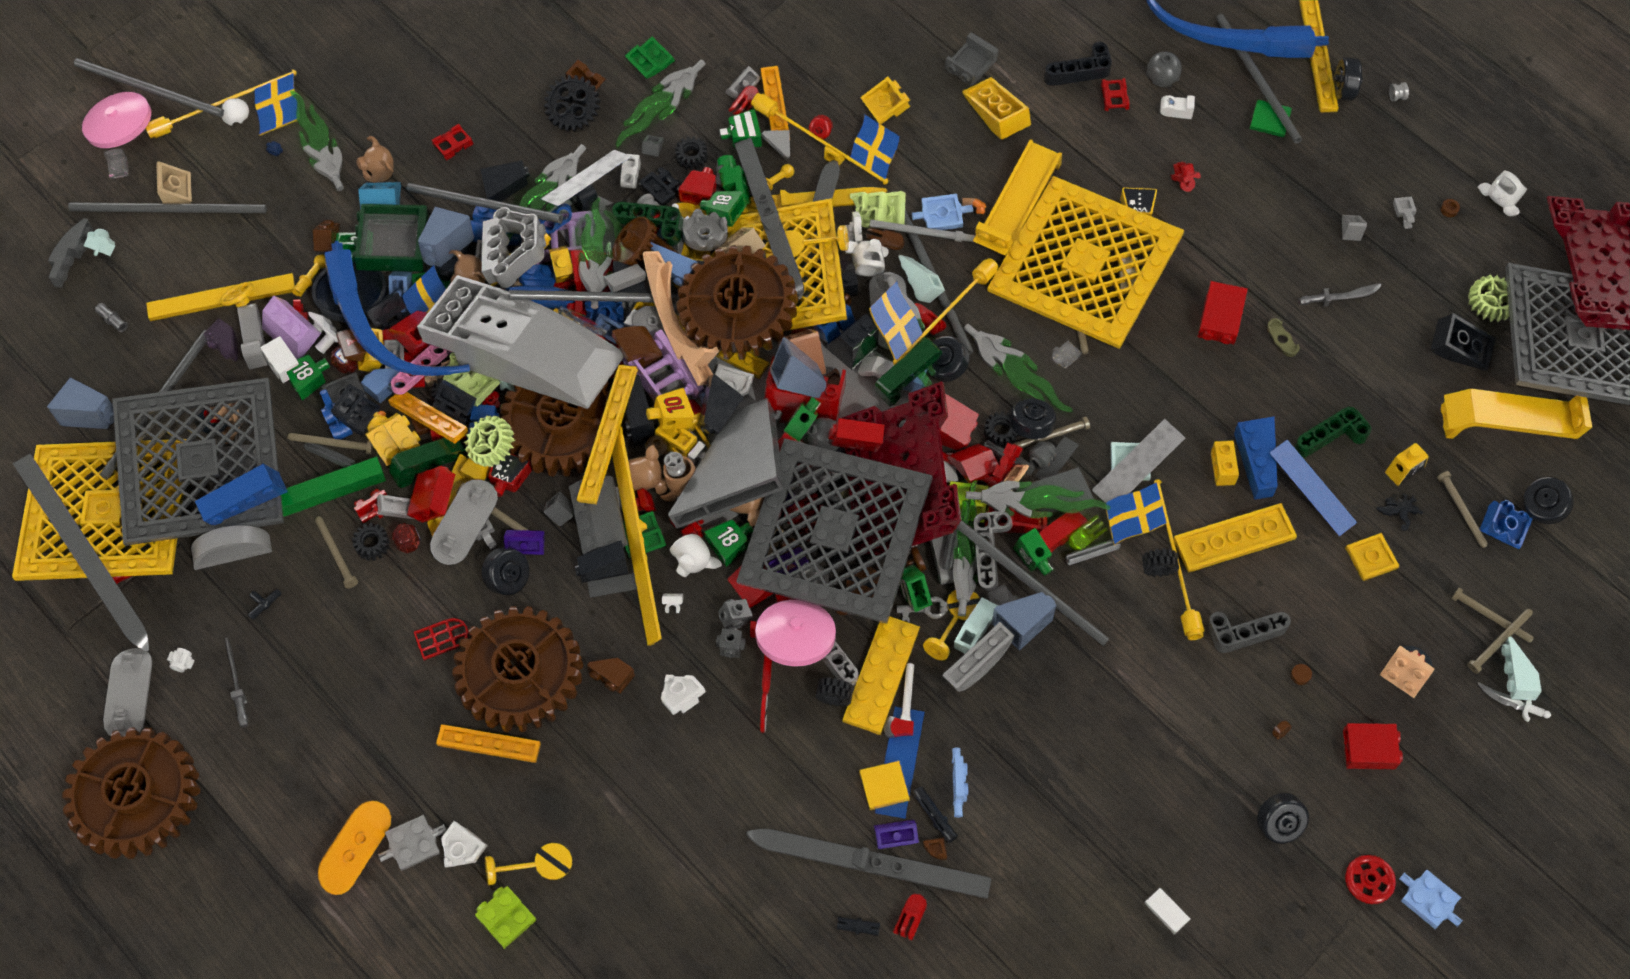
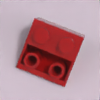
M418 310L389 328V332L413 357L431 345L422 341L418 330V325L428 313Z

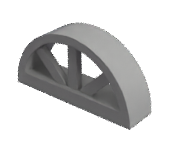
M244 525L222 527L209 531L198 537L191 546L193 566L195 570L270 553L272 552L270 535L261 528Z
M999 622L943 674V678L958 692L971 687L1004 655L1012 643L1014 635Z

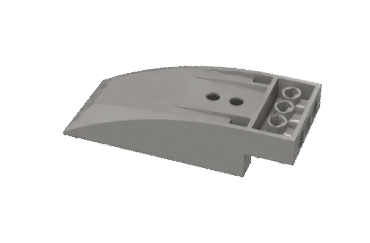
M459 275L455 277L418 325L423 342L454 352L458 364H469L470 371L586 409L593 403L624 358L620 349L563 315L531 300H509L508 291ZM482 318H486L487 323H482Z

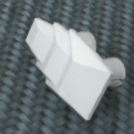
M309 312L308 315L314 320L313 326L319 332L325 331L326 335L315 345L316 349L324 354L334 342L339 343L336 336L337 330L326 317Z

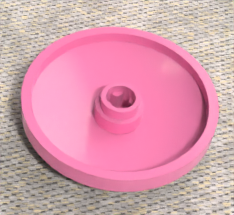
M122 92L111 95L98 102L87 113L82 124L83 134L90 144L98 148L121 146L136 138L146 128L151 118V107L147 100L138 93Z
M785 600L768 607L760 615L756 624V641L760 650L771 660L787 666L813 664L824 658L831 651L835 643L836 628L830 614L821 606L800 600Z

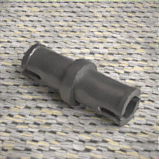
M104 303L96 306L95 312L103 317L108 325H112L119 332H124L127 329L128 323L123 321L116 311H111Z

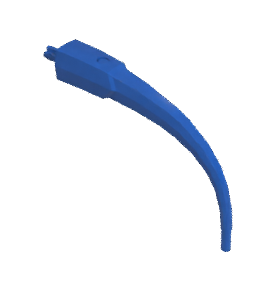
M1146 0L1154 14L1167 26L1183 35L1216 46L1262 53L1269 57L1312 58L1316 46L1329 45V37L1315 36L1314 30L1310 25L1268 27L1265 30L1206 27L1176 18L1164 11L1155 0Z
M338 241L332 244V251L325 252V264L335 304L339 305L347 325L366 352L380 363L396 371L411 375L443 376L470 372L469 364L451 367L415 365L401 360L387 350L372 331L362 309L353 269L351 250H343V244Z

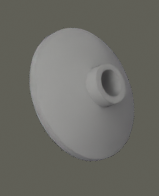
M645 306L635 313L632 321L633 326H645L652 337L661 329L665 333L656 307ZM649 319H653L655 324L650 323Z

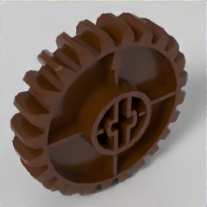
M731 245L729 253H724L723 249L718 248L715 250L716 257L712 258L708 254L702 256L704 264L694 263L691 266L693 274H685L683 277L684 285L678 289L679 300L677 301V309L680 314L681 326L685 328L687 337L690 340H695L698 348L701 346H706L708 349L717 347L719 352H723L724 359L727 360L732 358L733 353H737L739 360H744L746 352H751L754 357L760 356L759 348L763 347L768 351L773 349L772 340L777 342L782 340L784 337L783 330H791L793 326L792 319L797 315L796 304L798 303V295L795 290L794 278L789 276L788 268L784 264H779L778 258L774 255L766 258L765 250L761 248L753 254L751 246L748 245L743 247L742 252H738L736 245ZM740 294V296H738V308H737V295Z
M609 381L606 382L588 409L513 385L515 392L508 391L505 394L506 403L500 407L501 418L512 427L511 430L515 433L512 436L515 441L511 443L514 448L509 449L510 454L518 456L521 463L529 460L533 471L538 474L544 468H547L548 476L554 477L558 470H562L564 477L570 476L571 469L573 468L579 474L585 472L584 464L589 461L612 387Z
M511 606L509 614L504 616L503 612L498 609L494 611V620L491 621L488 617L484 616L480 618L482 624L480 629L475 626H471L468 629L471 639L464 638L460 640L459 645L462 652L455 653L453 657L457 665L452 670V676L456 681L454 688L457 695L462 697L463 707L466 710H471L474 719L477 721L485 718L489 728L496 727L499 722L504 732H509L513 724H517L520 732H526L527 724L531 722L536 729L541 728L542 718L545 717L548 721L553 722L556 720L555 709L564 712L568 709L565 698L575 699L577 696L574 685L581 684L582 675L579 670L583 668V660L579 655V644L576 640H573L571 629L563 628L562 621L558 617L550 620L548 612L545 610H541L535 616L532 607L527 606L523 613L519 614L517 607Z
M129 727L124 737L116 730L111 733V741L109 742L102 737L96 740L98 748L93 750L86 747L83 750L86 759L84 761L75 760L72 764L77 773L69 774L65 779L72 787L62 792V798L68 803L63 807V814L70 819L68 822L69 829L77 834V839L82 844L90 846L97 854L106 853L112 859H117L121 854L127 859H134L138 849L145 856L151 855L153 851L152 845L157 844L161 849L167 847L166 837L170 835L173 838H178L181 833L177 826L179 824L189 825L191 819L186 815V812L194 811L198 806L192 798L200 793V786L195 782L199 778V772L192 766L194 759L185 751L179 741L172 740L165 732L156 734L152 728H145L140 734L135 727Z

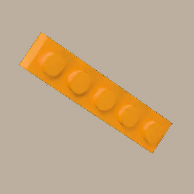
M778 66L761 68L764 94L776 101L778 112L786 116ZM775 114L768 117L771 131L789 130L788 122Z
M408 392L401 395L395 394L388 400L390 406L453 443H457L468 433L466 426Z
M442 724L436 742L437 746L533 763L537 762L541 745L540 741Z

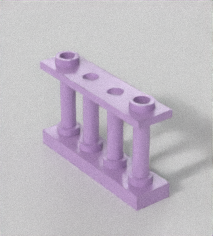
M597 210L572 213L571 220L558 229H568L570 259L571 250L601 253L600 244L594 243L593 227L599 226ZM565 213L562 215L563 217H566L569 215V213ZM545 221L544 224L547 227H552L554 222ZM586 227L587 245L577 246L575 229ZM558 230L550 234L551 249L558 247ZM548 249L544 250V258L537 264L551 262Z
M662 329L657 331L653 337L662 352L663 358L643 369L637 361L639 359L627 362L626 358H623L624 365L637 367L636 375L639 374L642 386L654 403L656 397L662 395L659 390L676 380L682 381L685 386L686 395H692L694 399L698 398V395L705 389L703 385H697L684 359H677L669 339ZM665 365H670L674 373L654 384L648 375Z

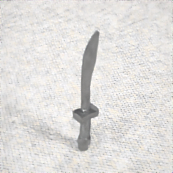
M1381 284L1368 285L1350 292L1329 294V288H1325L1319 295L1298 298V304L1308 305L1323 301V307L1329 306L1331 300L1369 296L1375 293Z
M227 637L225 638L235 686V691L230 692L237 708V719L240 727H247L248 716L244 706L247 703V698L243 690L239 689L233 652Z

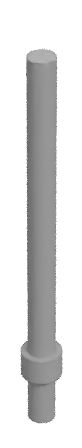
M871 219L869 227L954 239L956 242H973L976 236L964 234L963 231L951 232Z

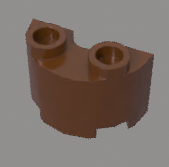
M577 60L565 73L567 79L568 75L572 79L577 75L579 80L584 77L585 83L589 80L591 86L594 85L596 87L595 91L606 80L597 72H591L588 66L580 60ZM585 93L580 94L583 98H585Z

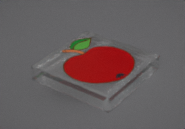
M562 306L558 310L559 314L595 334L605 336L608 331L584 314Z

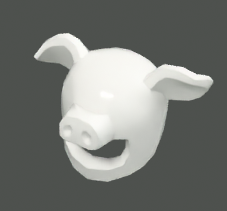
M1504 170L1492 185L1482 183L1478 186L1484 196H1490L1496 204L1503 207L1506 215L1515 216L1520 213L1519 208L1515 204L1525 194L1527 188L1513 173Z
M877 239L862 241L859 244L849 241V249L845 251L852 255L855 272L860 276H875L885 270L884 257L889 252L886 247L881 246V242Z
M689 534L679 538L670 548L672 556L676 557L679 563L676 572L683 577H687L690 573L700 572L704 568L716 569L722 565L721 561L710 556L707 545L696 534Z

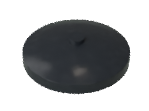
M353 263L358 295L364 311L386 297L387 285L381 271L357 270L356 263ZM325 269L318 275L312 287L314 304L318 311L327 318L346 322L339 305L335 304L327 270Z

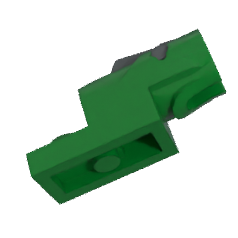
M724 155L719 157L716 166L717 185L721 186L725 191H742L746 205L750 204L749 186L744 170L740 165L737 166L733 156Z

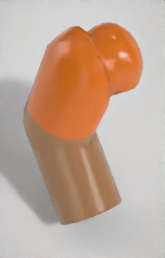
M962 198V206L972 205V207H976L977 214L985 213L986 204L977 198Z

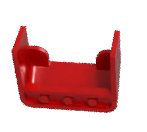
M769 370L764 399H768L775 412L780 410L783 413L779 423L786 424L802 402L807 404L811 396L778 389ZM842 370L839 385H826L821 396L816 398L821 404L816 410L818 415L815 420L826 417L835 421L838 420L846 386V370ZM803 413L801 416L807 418L809 415Z

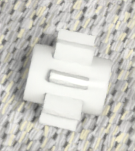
M178 648L174 652L171 651L167 658L170 661V668L182 673L187 669H191L195 661L191 657L192 653L183 648Z

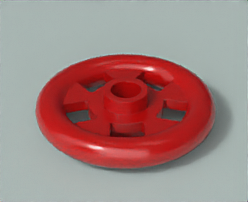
M1362 855L1351 861L1347 867L1345 874L1346 885L1351 894L1358 900L1367 904H1379L1389 899L1393 894L1396 886V877L1391 866L1382 858L1374 855ZM1369 863L1371 869L1363 871L1361 865ZM1380 867L1385 872L1383 877L1376 871L1377 868ZM1354 875H1360L1361 883L1354 882ZM1368 876H1373L1375 881H1369ZM1381 882L1386 885V889L1383 892L1378 889ZM1364 887L1372 890V895L1364 894Z

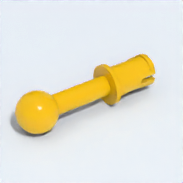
M785 164L781 167L779 173L769 179L766 178L770 191L773 189V184L783 178H790L794 175L792 165Z
M317 255L314 258V265L309 272L299 277V281L292 288L294 295L301 297L306 289L313 285V277L320 269L326 267L325 255Z

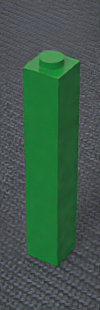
M378 457L286 488L288 492L281 495L283 517L386 481Z

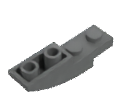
M83 219L74 225L62 237L51 253L48 260L52 266L49 279L54 287L62 288L63 283L67 280L69 268L74 263V258L81 259L83 252L86 251L87 247L84 246V243L87 239V233L93 232V227L88 219Z

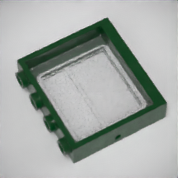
M361 204V210L357 211V222L359 224L355 226V233L358 235L357 238H354V249H356V252L352 253V262L356 263V269L423 272L424 262L418 240L428 222L427 205Z

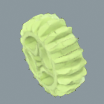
M1489 275L1487 278L1483 276L1480 280L1477 279L1473 286H1471L1470 293L1468 294V299H1470L1469 305H1472V311H1477V316L1481 314L1483 320L1489 318L1490 322L1494 319L1497 322L1501 321V319L1504 321L1508 319L1510 315L1505 277L1499 279L1498 275L1494 278ZM1507 302L1506 306L1501 307V304Z
M497 416L480 418L479 422H474L475 426L473 428H469L470 434H466L468 440L464 442L467 445L465 450L468 452L469 458L476 464L483 467H493L494 464L500 465V460L505 461V456L510 455L509 449L514 448L511 443L515 441L512 437L515 433L511 430L512 427L502 418L500 419Z

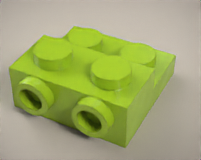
M508 886L504 889L502 887L498 888L492 895L494 898L488 903L486 901L481 903L476 909L478 912L475 914L477 919L504 949L536 921V918Z

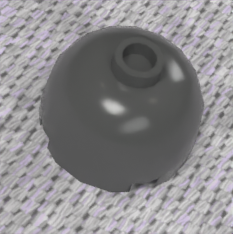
M1162 51L1156 53L1150 58L1147 65V77L1152 80L1154 85L1160 87L1172 86V83L1179 81L1182 71L1181 62L1171 52Z
M827 417L815 420L807 430V444L836 451L839 447L831 446L832 440H829V430L837 421Z

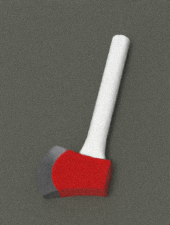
M912 663L906 664L901 718L889 716L884 723V732L887 738L913 736L914 721H911L910 717L914 664Z

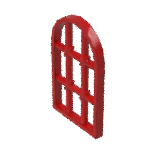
M456 618L446 619L414 631L418 643L417 646L420 649L423 660L460 647L459 643L456 645L455 640L463 636L468 638L469 635L466 624ZM455 621L460 624L450 627L448 622ZM443 624L447 627L436 633L432 629ZM461 626L465 627V633L453 637L451 632L453 629ZM427 630L430 631L431 634L418 639L417 634ZM445 632L449 633V639L437 643L435 638L437 635ZM429 638L433 639V645L421 648V641ZM452 641L453 646L440 651V645ZM436 647V653L424 656L423 651Z

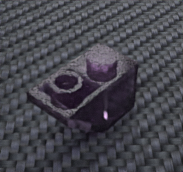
M218 318L204 333L207 340L206 344L213 350H219L220 354L226 359L231 358L236 362L238 360L237 336L231 326Z

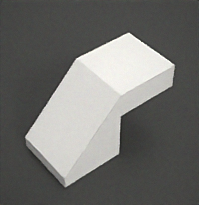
M879 356L864 357L858 373L861 376H876L879 379L894 364Z

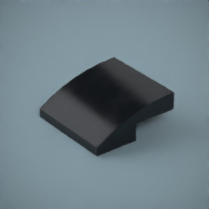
M348 384L331 409V412L344 425L362 436L367 429L368 423L373 419L374 413L378 412L381 406L365 398L366 393Z

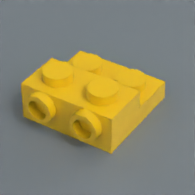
M889 77L860 97L879 124L884 123L893 115L899 116L910 107L908 96L905 92L901 94L899 84L896 80L892 82Z
M396 413L365 434L385 466L391 464L393 456L397 453L420 446L418 443L420 438L415 431L411 432L408 428L410 422L405 415L401 416Z

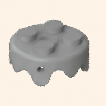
M696 209L689 219H684L683 240L687 246L694 250L712 251L722 246L727 239L726 217L720 218L716 212L704 215L700 209Z

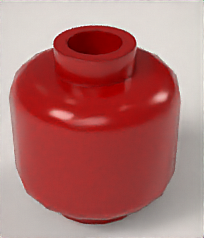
M825 115L815 116L809 124V131L822 140L830 135L833 128L831 119Z

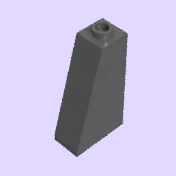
M1079 467L1021 486L1014 491H1025L1019 502L1027 509L1042 512L1090 509L1094 502V498Z

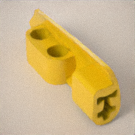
M460 454L452 470L456 475L447 510L456 497L458 488L463 483L471 480L485 481L491 468L476 464L472 459ZM444 516L428 521L427 524L432 536Z

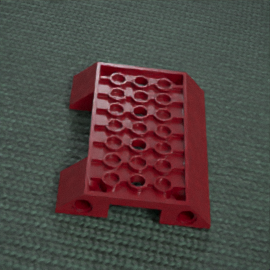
M1548 196L1547 202L1553 225L1563 238L1574 282L1569 283L1578 317L1586 327L1630 330V203L1616 202L1610 211L1585 209L1583 199Z
M942 381L908 393L909 402L888 410L881 411L876 406H872L842 417V419L885 425L883 444L877 452L845 448V454L932 475L933 479L912 546L951 534L961 522L957 485L947 486L940 429L948 417L944 382ZM906 420L904 425L899 427L900 422ZM909 453L910 455L907 460L903 461L904 455ZM848 476L849 482L855 479L854 477ZM865 480V482H866V484H867L868 486H870V485H872V484L874 483V482H870V481H866V480ZM862 481L852 486L856 493L865 488ZM883 485V486L885 487L886 491H888V490H890L891 488H893V487H890V486ZM880 486L871 491L874 498L884 493ZM849 488V493H850V496H851V495H853V493H852V491H851L850 488ZM897 491L890 495V498L895 502L902 498V496ZM866 493L859 497V499L864 504L871 500V497ZM887 497L877 502L881 509L890 504ZM856 499L850 502L851 510L859 506ZM903 503L896 507L899 514ZM875 504L865 509L868 515L878 511ZM893 509L884 513L887 520L897 516ZM863 511L856 513L860 517L859 521L866 517ZM881 515L871 520L875 527L884 523ZM869 522L859 527L863 534L872 529ZM897 522L890 525L893 531L895 530ZM888 527L878 531L881 539L891 534ZM857 529L855 531L854 538L860 536ZM875 533L865 538L869 545L878 541ZM863 540L855 544L857 552L866 547ZM891 540L884 543L887 549H889ZM882 545L872 550L874 555H880L885 552Z

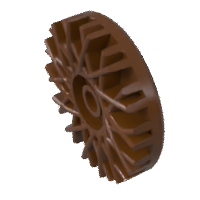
M637 217L627 223L614 242L612 248L613 261H619L630 266L638 264L637 259L642 261L643 250L650 251L649 248L653 247L650 242L652 240L655 241V237H657L654 233L657 231L654 223L646 217Z

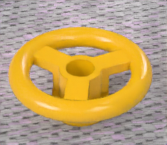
M244 282L232 287L222 296L220 303L223 306L235 304L236 307L247 305L250 302L248 295L254 288L253 284Z

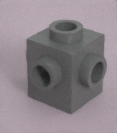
M746 599L727 600L718 611L719 619L722 621L725 629L729 627L741 628L753 616Z
M722 628V633L717 636L716 647L720 649V656L740 658L741 650L745 649L746 638H743L742 631H739L737 628Z

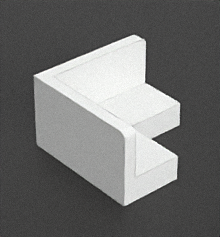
M279 336L260 348L276 377L280 378L282 383L290 380L286 372L298 366L299 363Z

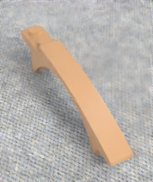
M659 251L644 252L645 269L653 300L677 359L685 360L697 385H706L708 377L713 375L708 364L717 355L719 350L717 347L708 349L706 346H701L698 348L696 342L687 337L686 332L676 317L672 304L671 272L673 265L671 261L665 263Z

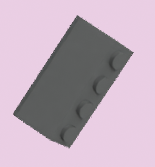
M605 476L597 504L580 503L577 501L582 480L570 485L569 489L583 555L622 540L623 547L627 546L613 477Z

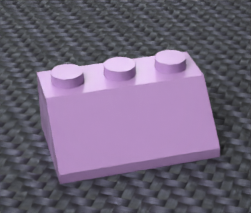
M273 296L263 309L262 329L273 339L280 336L296 359L304 357L321 334L286 300Z

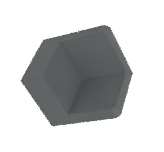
M558 492L546 502L544 513L558 526H562L574 516L573 504L561 492Z

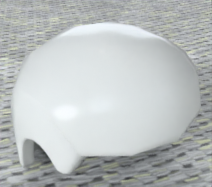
M229 99L222 105V109H224L222 119L229 125L235 122L241 124L248 117L249 108L243 100Z

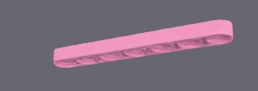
M430 345L410 363L435 367L452 351L443 349L444 351L438 354L434 352V349L440 347ZM424 359H428L431 361V363L428 365L421 364V361ZM399 372L391 380L392 391L395 394H404L424 376H409L407 373ZM397 382H403L405 384V386L402 388H397L394 385Z

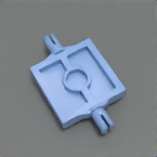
M957 194L922 198V212L912 213V220L923 219L927 228L937 230L963 228L962 214L973 212L972 205L961 206Z
M952 748L954 817L956 818L963 817L962 806L963 802H967L968 783H964L967 776V763H963V756H960V748Z
M1426 870L1415 881L1405 872L1399 878L1409 887L1407 894L1401 902L1434 929L1446 919L1451 921L1456 927L1463 921L1453 913L1454 906L1461 897L1431 872Z

